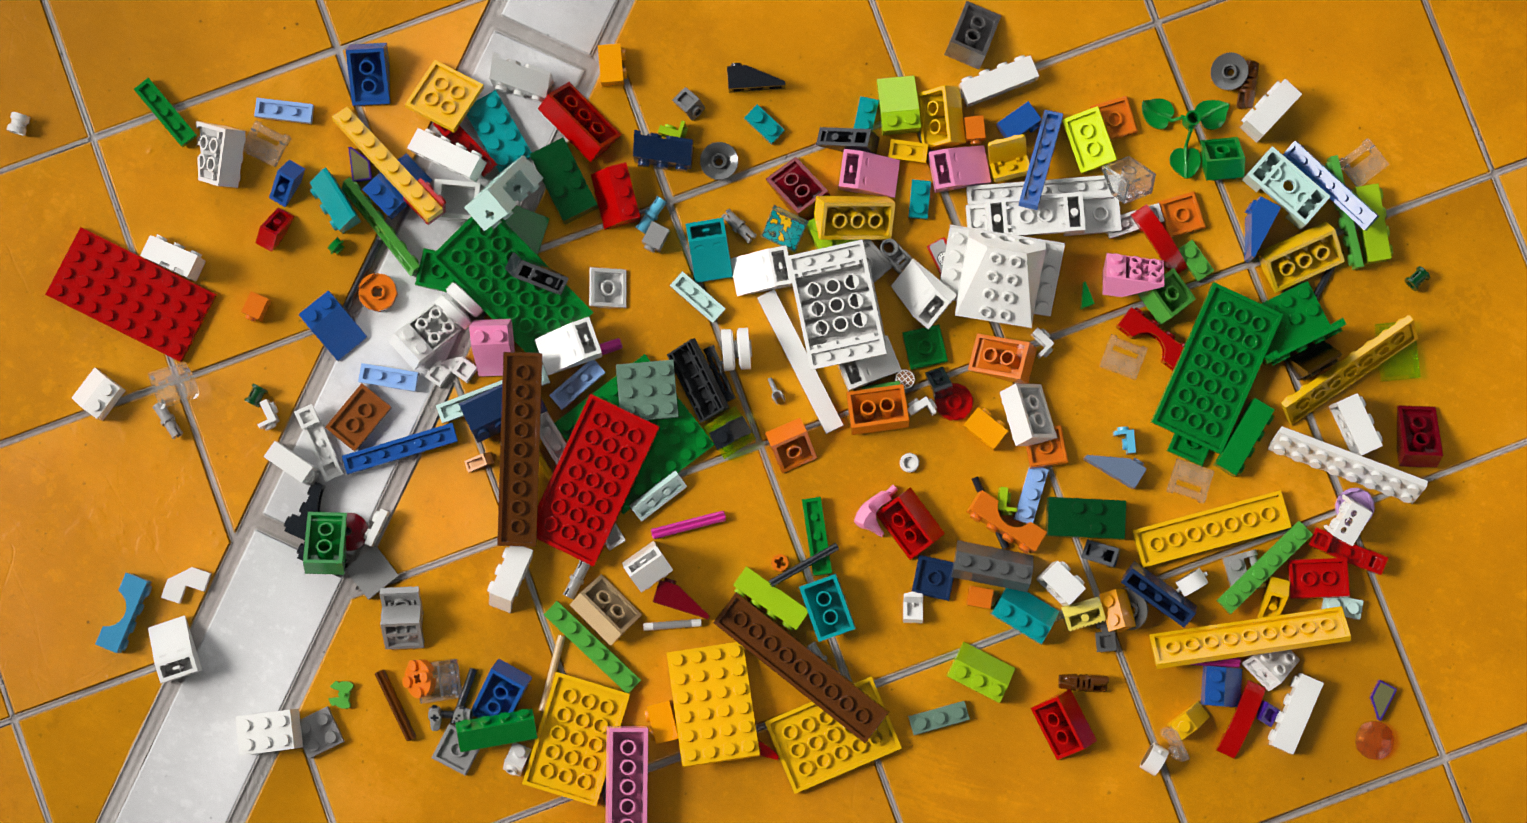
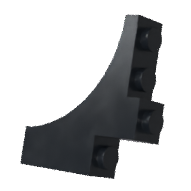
M315 482L314 485L311 484L307 492L309 497L306 502L302 503L299 509L300 516L292 514L291 517H287L284 523V527H286L285 532L305 540L308 512H321V500L325 485ZM305 542L304 544L301 543L297 549V554H299L297 559L302 561ZM348 559L345 560V569L350 562Z

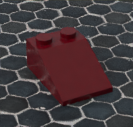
M794 157L766 178V181L790 212L804 225L807 221L814 218L816 196H830L829 191L797 157Z
M1397 406V456L1399 467H1438L1443 458V450L1436 407Z
M664 578V581L659 580L653 599L654 603L708 620L710 619V615L680 586L676 585L677 581L669 578Z

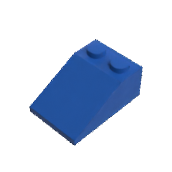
M387 43L350 44L346 49L352 106L390 104V71Z
M407 153L398 159L417 181L420 178L425 183L433 181ZM382 173L375 176L362 189L391 220L408 205L404 201L403 195Z
M1261 196L1257 200L1253 199L1245 211L1247 216L1245 218L1244 261L1247 263L1256 256L1281 208L1279 205Z
M329 290L298 314L337 361L367 338L366 334Z
M498 659L491 668L471 708L473 715L481 718L483 716L499 715L504 712H514L532 677Z

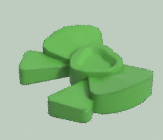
M335 681L330 687L340 691L338 693L339 697L329 698L330 704L342 709L350 708L351 703L349 699L351 690L355 685L349 681H342L340 683Z

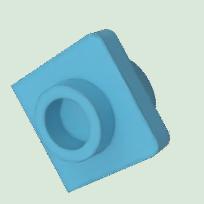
M1118 427L1117 431L1113 432V436H1125V439H1122V449L1126 450V454L1136 453L1134 429L1129 430V427Z

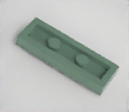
M965 701L908 716L913 735L970 720Z

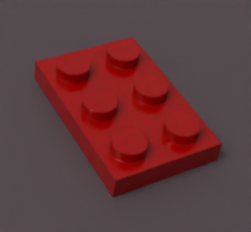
M1347 558L1288 560L1290 599L1350 597Z

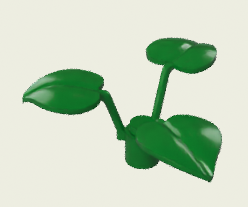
M1161 98L1143 100L1142 114L1151 127L1165 129L1168 122L1182 120L1183 126L1189 130L1184 149H1174L1170 154L1169 162L1172 169L1185 179L1191 178L1197 172L1201 163V156L1198 150L1195 148L1187 149L1193 129L1196 128L1200 121L1202 126L1208 130L1219 129L1226 120L1229 103L1219 100L1202 101L1196 106L1195 110L1189 111L1185 116L1181 115L1172 119L1174 108L1169 101Z

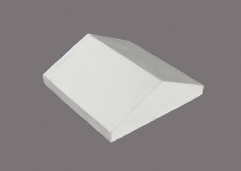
M591 267L589 306L626 308V270Z

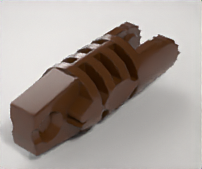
M1253 60L1246 61L1249 73L1244 84L1239 87L1238 109H1244L1245 107L1248 109L1253 108L1259 63Z
M1088 674L1059 675L1058 679L1059 688L1087 692V690L1089 692H1106L1107 684L1109 683V677L1092 674L1090 676Z

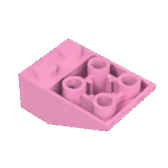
M984 145L948 148L931 151L928 154L935 193L991 183Z
M844 149L838 190L895 198L900 160L864 151Z
M1106 254L1103 268L1102 295L1124 297L1164 287V261L1139 258L1137 256Z

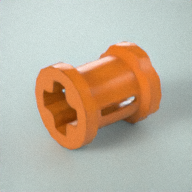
M778 554L773 557L771 564L774 570L782 572L787 569L789 561L785 555ZM783 558V562L786 565L777 568V564L774 563L775 560Z

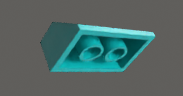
M326 167L322 169L310 182L312 186L310 191L315 199L319 198L322 202L319 206L324 214H329L332 218L329 222L334 230H339L343 234L362 221L332 173Z
M837 574L799 587L819 642L856 629Z
M1005 588L990 615L1034 642L1042 644L1051 630L1059 611L1028 592Z

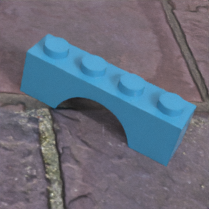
M125 573L118 591L126 601V612L117 624L102 627L95 645L115 653H121L122 650L125 651L129 643L127 638L136 627V617L143 611L144 604L142 603L151 592V581L132 573Z

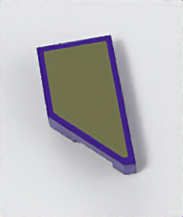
M348 147L352 181L363 182L372 180L370 161L352 147Z
M1381 680L1377 681L1370 695L1376 718L1379 721L1382 720L1397 690Z

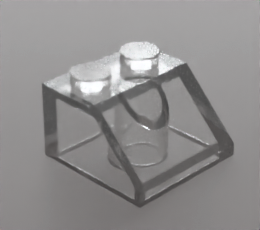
M1131 156L1102 166V172L1111 195L1120 202L1126 204L1152 193L1156 174Z
M185 362L148 373L160 409L195 399L199 395L194 376Z
M457 659L431 663L434 668L432 674L433 678H436V687L430 696L420 698V703L461 698L462 687Z

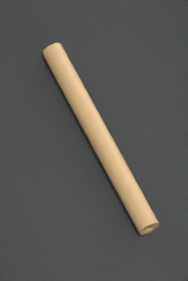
M561 635L557 637L539 711L544 712L557 672L565 637Z

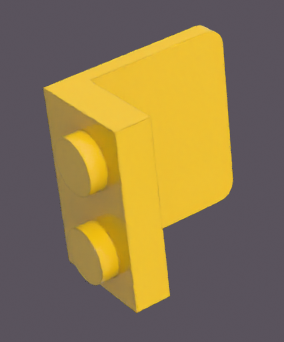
M1024 134L996 139L988 143L989 166L995 183L1027 175L1030 163L1027 157L1026 137Z

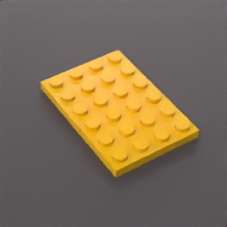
M738 642L668 652L667 660L682 767L686 768L760 756L744 647Z
M556 672L522 784L597 806L606 777L607 726H621L630 694Z
M872 676L854 683L884 707ZM813 702L765 721L794 794L902 749L888 715L866 743L862 742Z

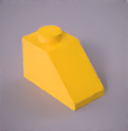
M1273 576L1270 577L1264 591L1258 618L1281 614L1289 597L1290 581Z
M1197 701L1167 723V725L1178 740H1183L1197 730L1210 716L1200 702Z

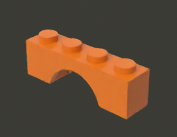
M983 490L977 493L966 511L970 514L971 519L986 524L988 530L993 533H1000L1005 541L1017 544L1019 546L1018 549L1026 554L1035 552L1047 533L1032 522L1022 527H1012L1006 524L999 515L998 500Z

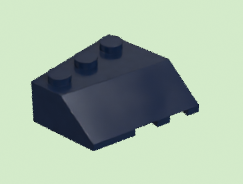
M634 130L633 158L634 162L638 163V166L649 167V165H657L658 169L675 167L677 171H687V169L692 168L694 151L692 139L666 136V139H663L657 133H650L646 136L641 135V131Z

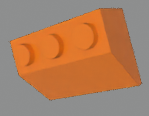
M903 384L846 392L852 435L909 427Z

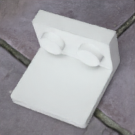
M1291 650L1251 655L1242 662V665L1270 691L1283 682L1300 659Z

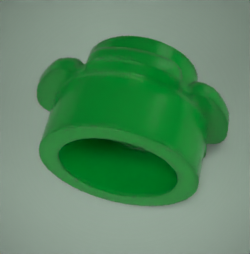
M337 237L328 246L331 255L334 253L338 255L345 248L343 245L344 240L341 241Z

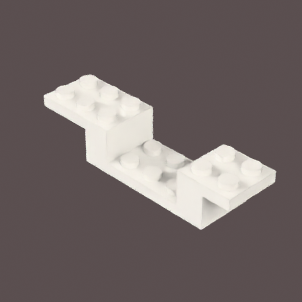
M1082 192L1042 195L1038 210L1020 207V197L986 200L985 204L965 206L967 227L1018 236L1064 233V236L1122 231L1118 193L1083 196Z

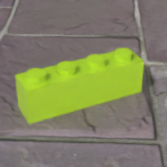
M1379 183L1355 187L1352 191L1379 215L1367 231L1358 225L1364 264L1388 261L1392 258L1393 247L1389 244L1388 240L1390 230L1389 226H1386L1385 223L1387 213L1386 208L1382 206V188H1379Z
M747 566L733 584L736 587L735 592L742 597L745 595L752 599L750 603L757 608L761 606L766 608V614L773 619L778 617L783 620L782 625L790 631L793 628L797 630L808 614L804 606L775 586L771 587L767 580Z

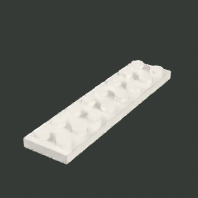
M1283 426L1278 430L1268 447V450L1273 451L1277 455H1284L1296 462H1302L1310 465L1312 468L1321 469L1331 475L1345 478L1349 482H1356L1368 489H1374L1382 492L1384 495L1396 497L1405 503L1413 504L1426 489L1428 483L1427 480Z

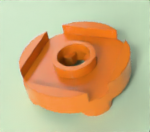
M374 273L367 275L361 281L358 295L361 303L366 308L375 312H381L394 304L398 292L394 281L389 276ZM374 288H382V295L380 297L373 296L375 293Z
M426 659L409 661L402 683L415 698H424L434 692L436 678H433L432 672H434L432 664Z

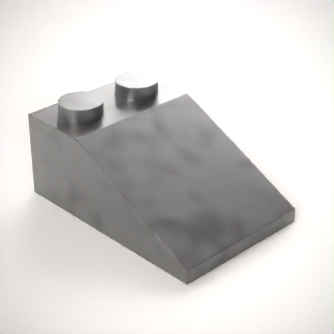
M966 1L944 55L980 69L1001 15Z

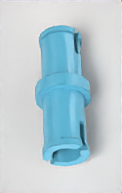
M657 196L650 208L645 210V215L636 228L646 234L651 222L657 221V216L667 202Z

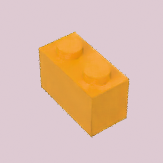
M620 43L598 45L601 85H624V79H628L627 67L623 68V60H626L625 49H622Z
M978 407L962 427L993 450L1008 432L1005 429L1007 426L999 419L995 421L991 418L992 414L983 407L980 409Z
M1114 589L1099 594L1108 632H1120L1136 627L1127 589Z
M670 700L647 706V710L644 713L646 721L651 722L652 729L649 730L651 741L655 740L656 744L678 739L677 726Z

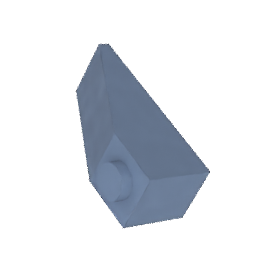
M1086 455L1083 458L1084 461L1131 489L1137 486L1146 471V468L1143 467L1144 463L1136 458L1132 460L1129 458Z

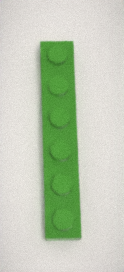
M1338 155L1329 157L1325 167L1344 183ZM1334 203L1335 209L1339 211L1340 218H1338L1339 227L1344 232L1343 244L1345 248L1347 247L1349 253L1347 255L1348 264L1352 266V270L1364 267L1354 221Z
M350 177L346 179L341 187L343 192L410 276L416 274L420 267L418 259L411 255L407 250L406 244L397 238L394 229L388 226L384 221L383 215L375 210L369 197L363 195L358 183L353 182Z
M1298 521L1216 601L1229 614H1232L1313 534Z
M558 601L544 614L550 622L626 693H630L641 681L638 676Z

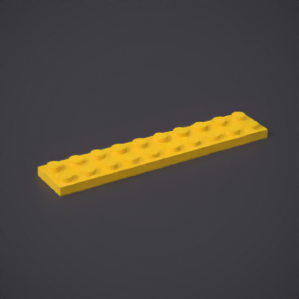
M1342 606L1149 634L1157 669L1351 641V634Z

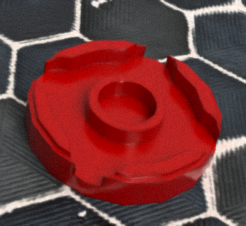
M952 383L953 394L935 400L936 410L946 420L959 421L970 413L973 407V397L966 386Z

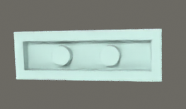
M683 271L670 285L672 289L712 323L726 310Z
M674 471L629 506L638 518L643 521L684 490L687 485L678 473Z

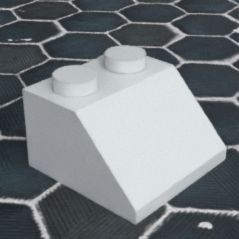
M94 368L72 399L96 419L103 421L126 390L97 368Z

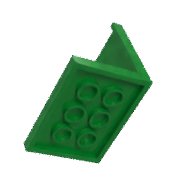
M1308 281L1261 303L1283 314L1262 363L1264 366L1272 363L1274 366L1291 357L1290 353L1294 351L1299 353L1307 349V345L1312 342L1317 344L1343 331L1341 327L1347 325L1344 318L1330 325Z

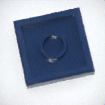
M919 555L911 592L949 601L954 577H951L954 562Z

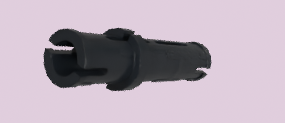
M712 345L703 349L709 362V367L726 401L729 402L736 399L723 369V361H720L715 346ZM712 357L714 358V360H715V362H716V365H717V367H718L719 372H718L717 369H716V366H715V364H714V361H713ZM720 376H721L722 379H723V382H724V384H725V386H726L727 391H726L725 388H724V385H723V383H722V381H721Z

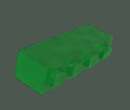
M1256 398L1252 399L1227 440L1222 454H1219L1213 465L1232 477L1237 474L1240 475L1246 466L1243 464L1247 457L1250 458L1255 451L1254 444L1256 441L1260 442L1265 434L1263 431L1266 424L1269 426L1273 421L1275 409Z
M521 709L516 712H504L499 715L483 716L477 719L455 722L460 752L537 739L533 709Z

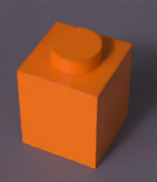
M983 115L964 117L966 143H970V145L982 144L986 138Z
M251 291L241 312L246 314L245 318L252 322H256V320L262 322L272 301Z
M969 586L966 605L990 609L991 605H995L996 594H993L992 589Z

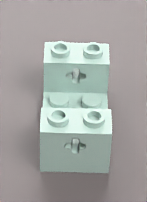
M1273 146L1242 179L1255 192L1261 188L1289 213L1285 218L1299 230L1311 220L1331 197ZM1285 181L1293 184L1292 191L1284 189L1283 184Z
M523 155L500 172L464 208L484 231L489 227L494 229L502 222L501 218L506 220L513 214L512 209L517 205L515 201L521 202L528 196L527 192L530 191L532 194L540 187L538 183L543 177Z

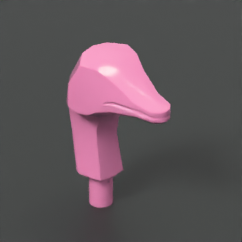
M892 485L887 491H881L866 501L856 513L855 524L882 537L884 532L877 522L876 513L882 505L892 500L891 496L898 489Z

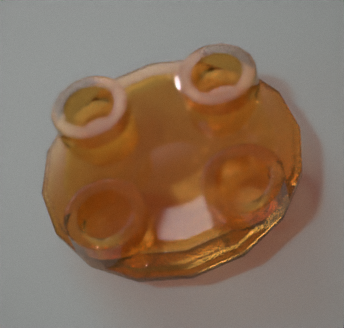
M1370 721L1363 723L1356 733V749L1368 759L1378 760L1384 758L1391 752L1394 746L1392 731L1382 722Z

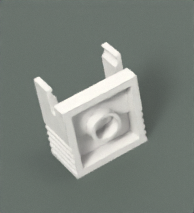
M1343 494L1342 498L1345 501L1339 508V514L1331 521L1329 526L1324 525V528L1333 536L1353 546L1372 512L1364 505Z

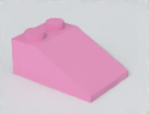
M512 319L474 320L469 326L478 375L503 376V352H515Z

